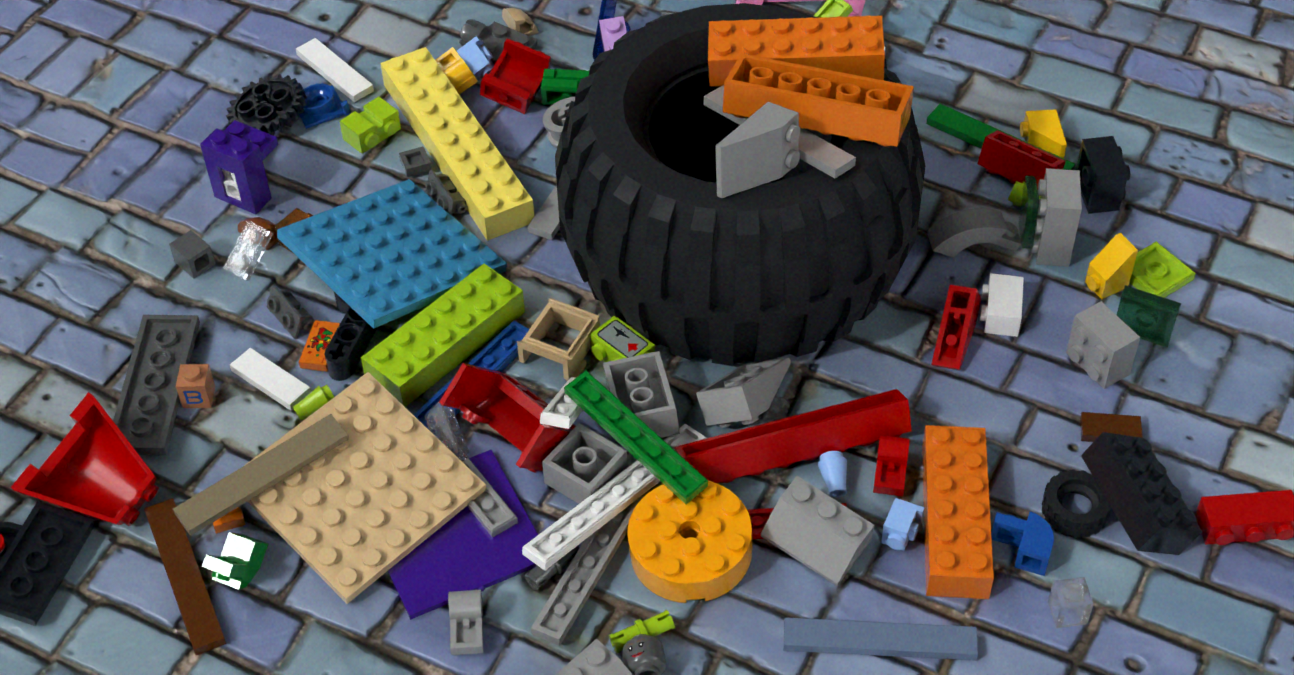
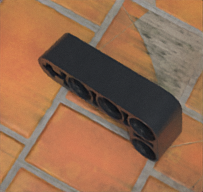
M334 292L337 309L345 313V316L327 346L324 355L329 376L336 381H343L350 378L354 373L378 327L373 329Z

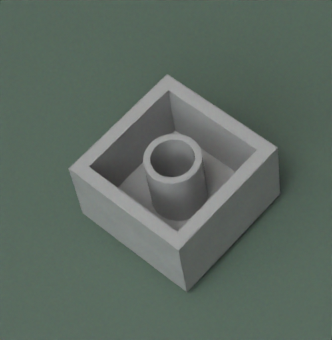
M1100 301L1074 316L1066 353L1073 362H1076L1088 373L1092 380L1105 389L1130 375L1140 336Z
M579 423L542 461L544 483L580 504L627 468V450Z

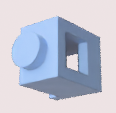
M475 36L458 49L457 52L475 76L480 77L481 75L484 76L485 73L489 74L494 67L491 61L493 55L485 45L481 47L484 44L483 40Z
M895 498L883 525L881 543L888 545L892 549L905 551L908 541L915 540L918 530L922 526L925 507Z

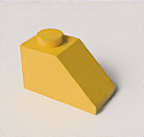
M1057 110L1026 111L1024 122L1020 123L1021 137H1025V141L1064 158L1067 143Z
M1122 233L1116 234L1088 266L1085 283L1101 300L1129 287L1138 250Z

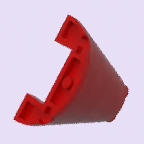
M88 392L69 415L76 423L39 469L29 464L10 488L18 493L116 525L125 523L127 526H131L139 517L140 511L138 510L145 501L150 502L156 496L159 487L155 485L156 477L94 395Z

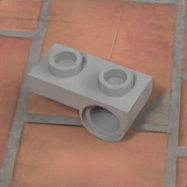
M481 589L449 592L451 655L483 653V604Z

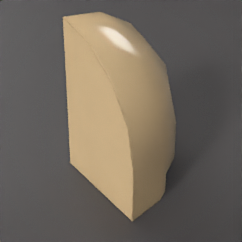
M503 9L502 18L509 28L528 36L539 33L533 20L521 9Z

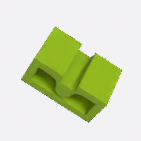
M379 96L364 105L363 112L357 113L354 111L339 121L343 140L361 154L401 130L398 110Z

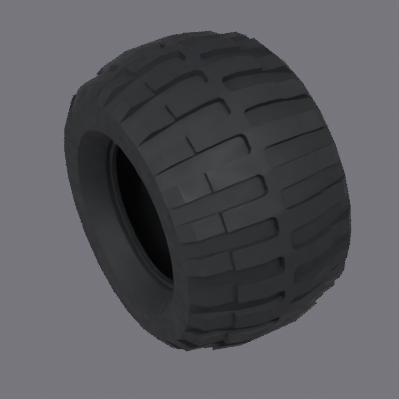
M747 3L701 6L664 15L646 23L640 29L624 34L614 42L613 49L598 55L590 66L589 76L580 79L575 101L570 103L555 154L560 231L583 282H588L595 300L602 302L611 318L613 316L618 317L655 344V346L663 345L669 347L671 354L688 360L694 357L712 359V363L733 366V362L753 361L754 363L777 359L788 354L799 357L816 352L819 342H834L851 333L854 322L864 320L877 307L879 300L889 292L916 241L926 165L912 107L910 118L897 147L881 146L875 142L856 141L845 136L825 135L818 131L805 129L856 157L855 166L837 178L829 176L800 159L797 166L782 178L724 198L717 197V183L706 182L716 179V145L740 126L704 105V96L721 87L710 86L709 21L819 17L784 7ZM885 59L884 81L902 84L894 72L887 70Z

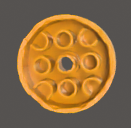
M708 481V487L687 504L681 501L664 484L656 487L638 502L629 519L628 543L632 567L645 587L656 595L670 601L686 603V600L704 598L705 601H709L726 594L743 579L752 559V524L745 505L732 491L712 481Z

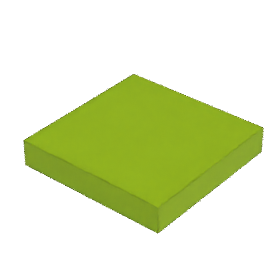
M1156 241L1137 252L1130 284L1155 304L1193 281L1196 273Z

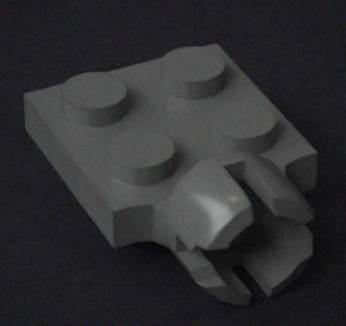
M469 19L460 32L462 40L459 43L462 46L475 36L481 38L484 42L481 47L485 45L493 55L491 61L494 65L503 51L504 42L507 38L518 41L532 49H535L537 46L536 38L495 21L490 26H486L474 19Z

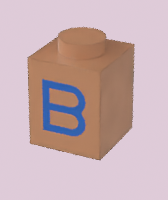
M180 364L176 389L183 408L212 407L215 383L209 364Z

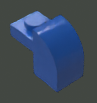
M1031 511L1027 521L1013 515L996 512L991 531L992 540L1019 548L1015 568L1045 576L1054 543V534L1049 523Z

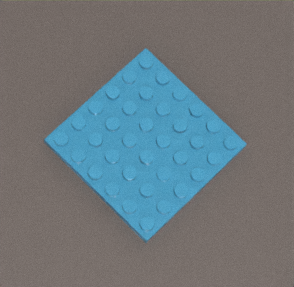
M410 179L277 230V238L373 329L433 303L484 263L499 274L506 272L507 263L451 214L443 210L440 205L438 206L436 201Z

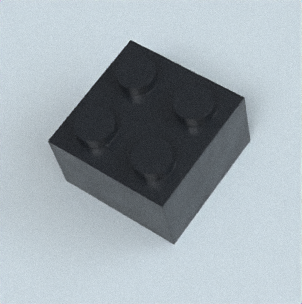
M1114 136L1082 139L1076 170L1080 171L1081 196L1088 214L1119 211L1122 199H1125L1126 182L1130 179L1129 165H1125L1121 147L1117 146Z

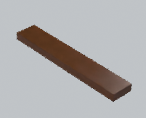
M171 498L146 507L144 511L195 655H199L227 643L184 526L174 514L173 508L176 505L174 499Z

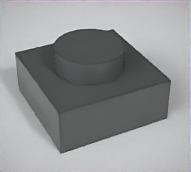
M423 146L399 153L400 162L407 177L432 169L431 162Z

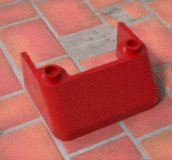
M462 363L439 401L443 406L460 409L464 413L462 417L472 424L477 425L478 422L492 427L522 451L516 465L534 473L543 471L542 461L576 427L574 424L569 429L540 424L541 413L548 405L545 401L518 380L505 373Z

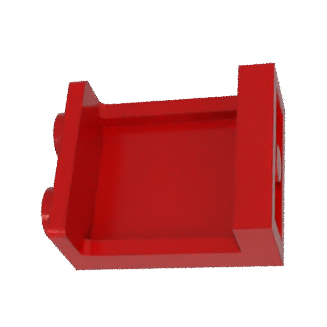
M507 38L504 42L503 51L489 74L485 73L481 80L480 95L525 114L541 87L544 69H550L551 57L518 41Z

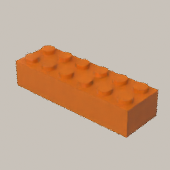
M882 15L709 21L708 68L710 86L724 85V81L741 54L884 80L885 52Z
M741 54L724 81L723 113L732 114L739 118H749L767 102H771L798 112L800 129L814 130L825 135L845 136L856 141L875 142L881 146L897 147L910 118L914 86Z
M925 425L922 444L923 501L925 507L926 596L989 599L994 574L985 428Z

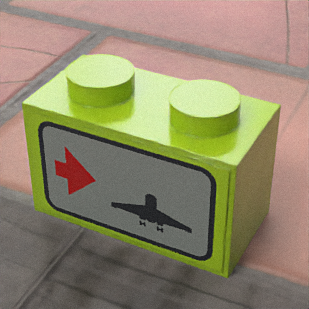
M615 316L591 333V351L600 361L609 362L655 352V344Z

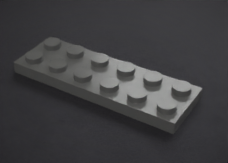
M143 315L113 419V422L139 455L167 454L180 404V398L176 389L180 364H190L200 325L198 315Z

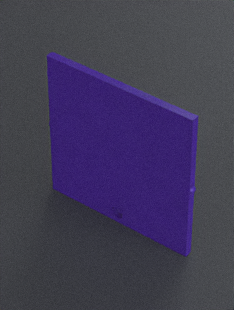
M492 450L473 456L469 460L516 515L518 523L492 538L466 506L387 572L410 620L449 604L448 594L451 591L481 589L482 592L485 588L537 566L522 555V547L535 538L538 533Z

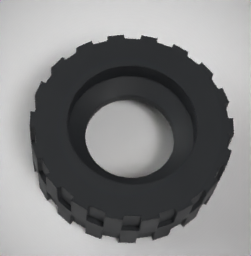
M1075 469L1059 472L1058 475H1054L1050 479V482L1046 485L1041 504L1043 505L1042 515L1045 516V520L1052 528L1065 536H1073V538H1086L1092 534L1099 533L1100 529L1105 527L1112 508L1093 475L1087 473V471H1075ZM1069 493L1080 494L1091 501L1092 508L1086 514L1073 513L1063 507L1062 498Z

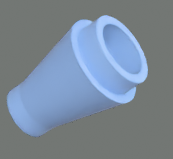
M840 451L823 453L819 457L818 468L827 486L829 496L833 498L842 497L847 494V459L843 457V453Z

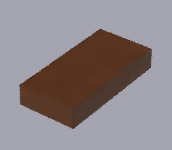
M1081 412V441L1094 442L1102 432L1142 437L1141 416Z

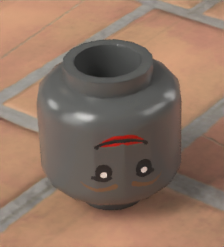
M639 634L623 646L622 657L624 665L633 675H662L665 672L667 664L664 648L661 641L656 637Z

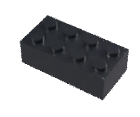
M1102 432L1081 455L1137 551L1180 555L1203 532L1196 522L1195 514L1187 508L1181 498V492L1172 484L1166 474V468L1157 460L1152 452V446L1144 438Z

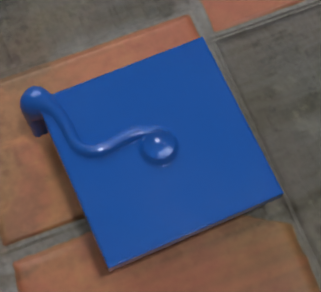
M324 83L314 84L304 89L307 99H305L307 105L302 107L304 113L299 114L306 129L340 116L351 114L347 100L341 102L333 85L330 86Z

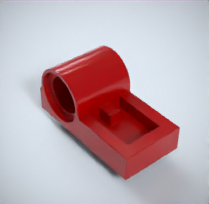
M880 435L873 493L903 497L910 443L909 438Z

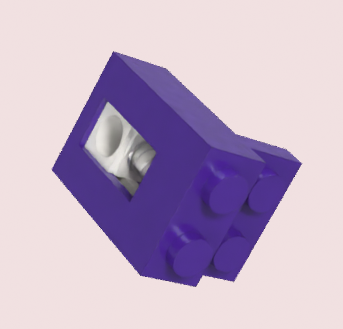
M236 120L224 131L216 128L200 144L214 197L257 214L272 199L263 160L279 145L277 137Z

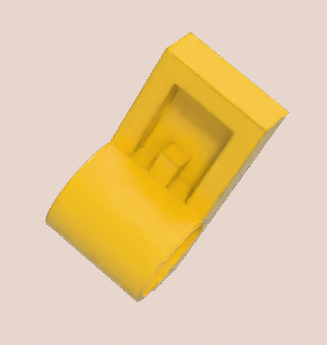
M453 47L435 59L459 95L478 82L467 64Z

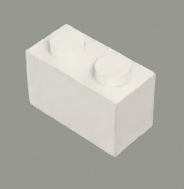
M990 273L988 284H983L981 300L986 301V305H981L980 321L985 322L984 333L1018 337L1022 319L1024 277Z

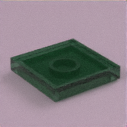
M1025 176L1019 217L1022 248L1032 249L1034 245L1040 201L1034 176Z
M1125 285L1117 316L1140 336V339L1168 347L1181 303Z

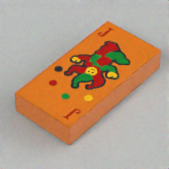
M314 321L299 360L300 368L328 371L324 353L340 323Z

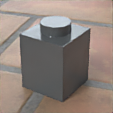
M192 230L169 244L174 262L193 279L215 265L210 245Z

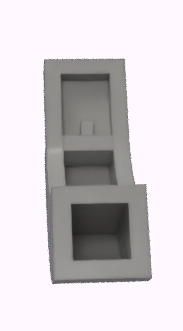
M974 208L951 214L935 223L927 231L932 250L953 258L963 249L978 243H992L1016 251L1022 245L1017 227L1011 222H1005L1001 211L990 208Z

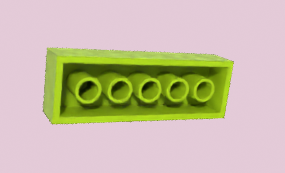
M485 263L363 355L361 362L364 374L369 372L404 407L408 406L504 330L511 322L525 313L523 290Z

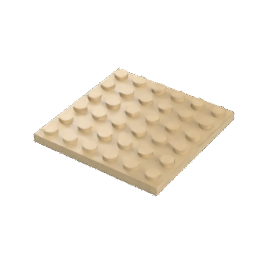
M369 372L251 460H255L330 414L347 433L348 440L247 501L346 604L468 506L471 500L474 501L486 491V484Z

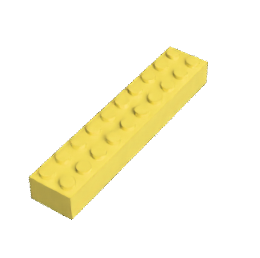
M424 47L381 62L385 88L441 172L449 176L457 189L456 192H459L462 198L466 200L467 211L486 240H491L529 225L534 218L533 199L428 49Z

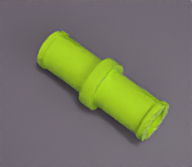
M664 610V612L646 620H635L634 625L609 634V639L614 651L618 654L623 650V646L634 636L646 634L655 637L668 630L675 629V625L669 611Z

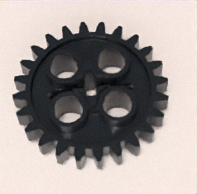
M279 74L275 79H273L272 75H269L265 81L261 77L259 83L250 82L251 87H242L243 93L235 94L237 100L229 102L231 107L227 108L229 114L226 117L229 124L236 120L274 136L277 130L281 133L284 132V126L292 127V120H299L297 114L304 113L302 107L307 105L305 101L307 96L301 83H298L296 78L291 80L289 75L283 78Z

